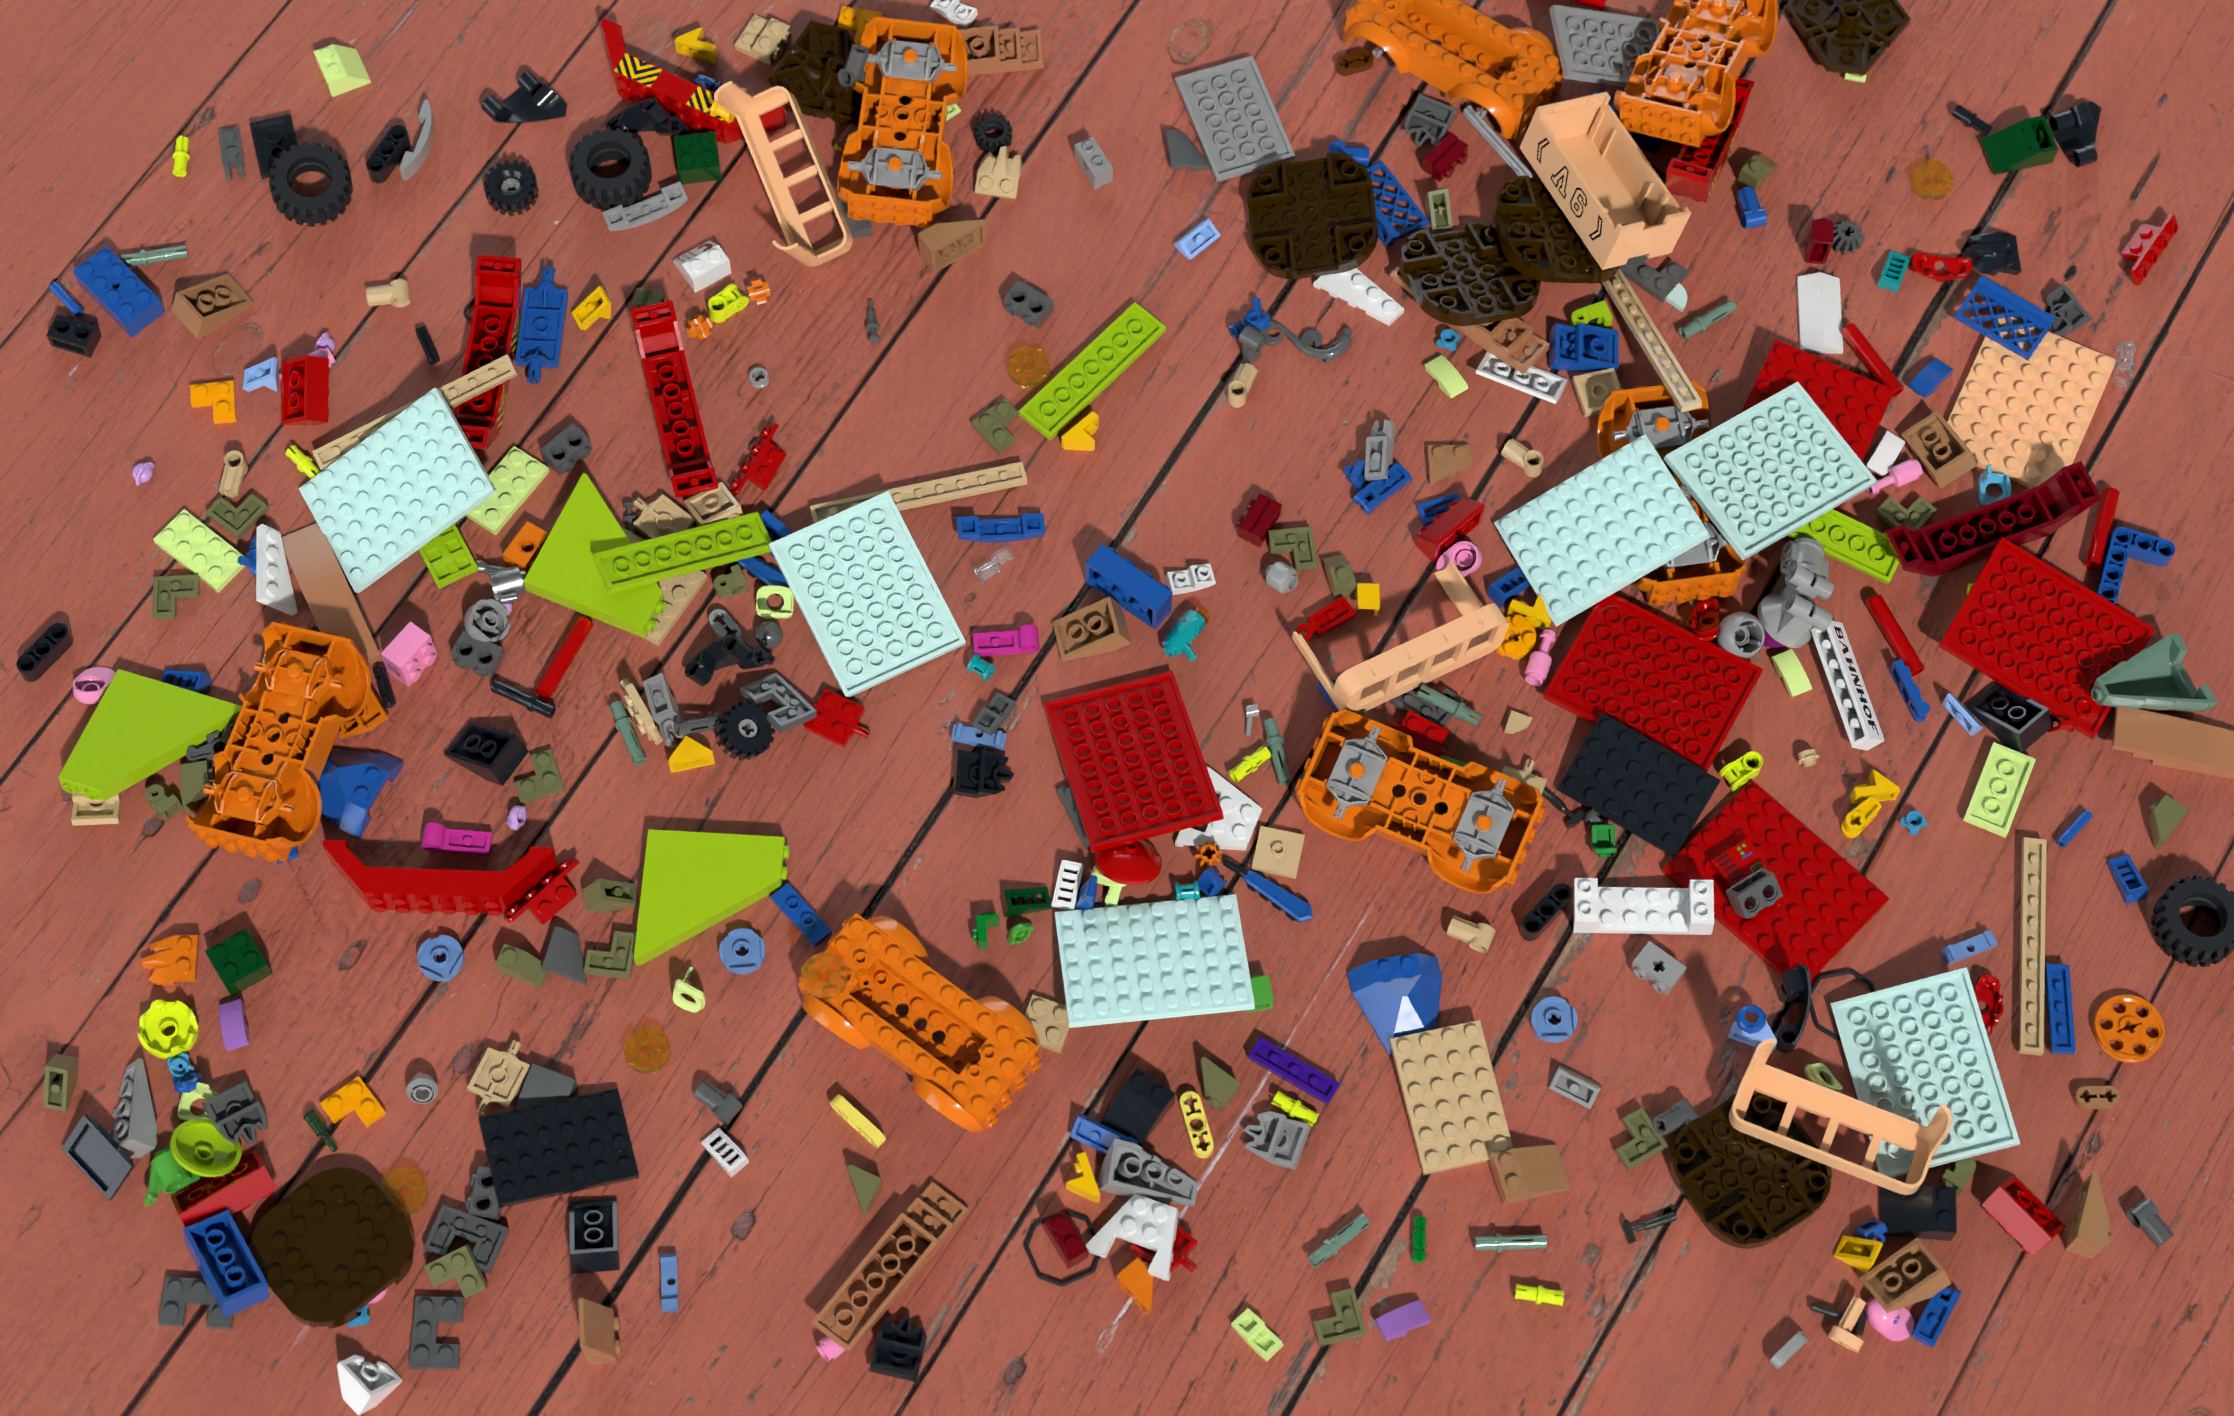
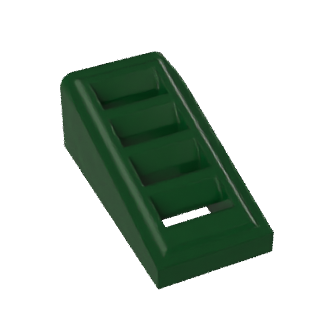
M1048 887L1007 889L1003 891L1000 897L1004 917L1045 911L1052 908ZM1037 895H1041V904L1038 903ZM1029 896H1031L1032 904H1029ZM1019 898H1022L1023 905H1020Z

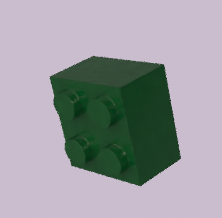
M715 131L674 136L678 173L682 185L722 180Z
M246 928L205 950L206 955L231 997L273 974Z

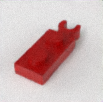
M1344 596L1307 617L1308 624L1299 625L1296 632L1298 634L1302 631L1307 632L1308 634L1303 638L1306 642H1309L1313 634L1316 633L1319 638L1355 617L1356 612Z

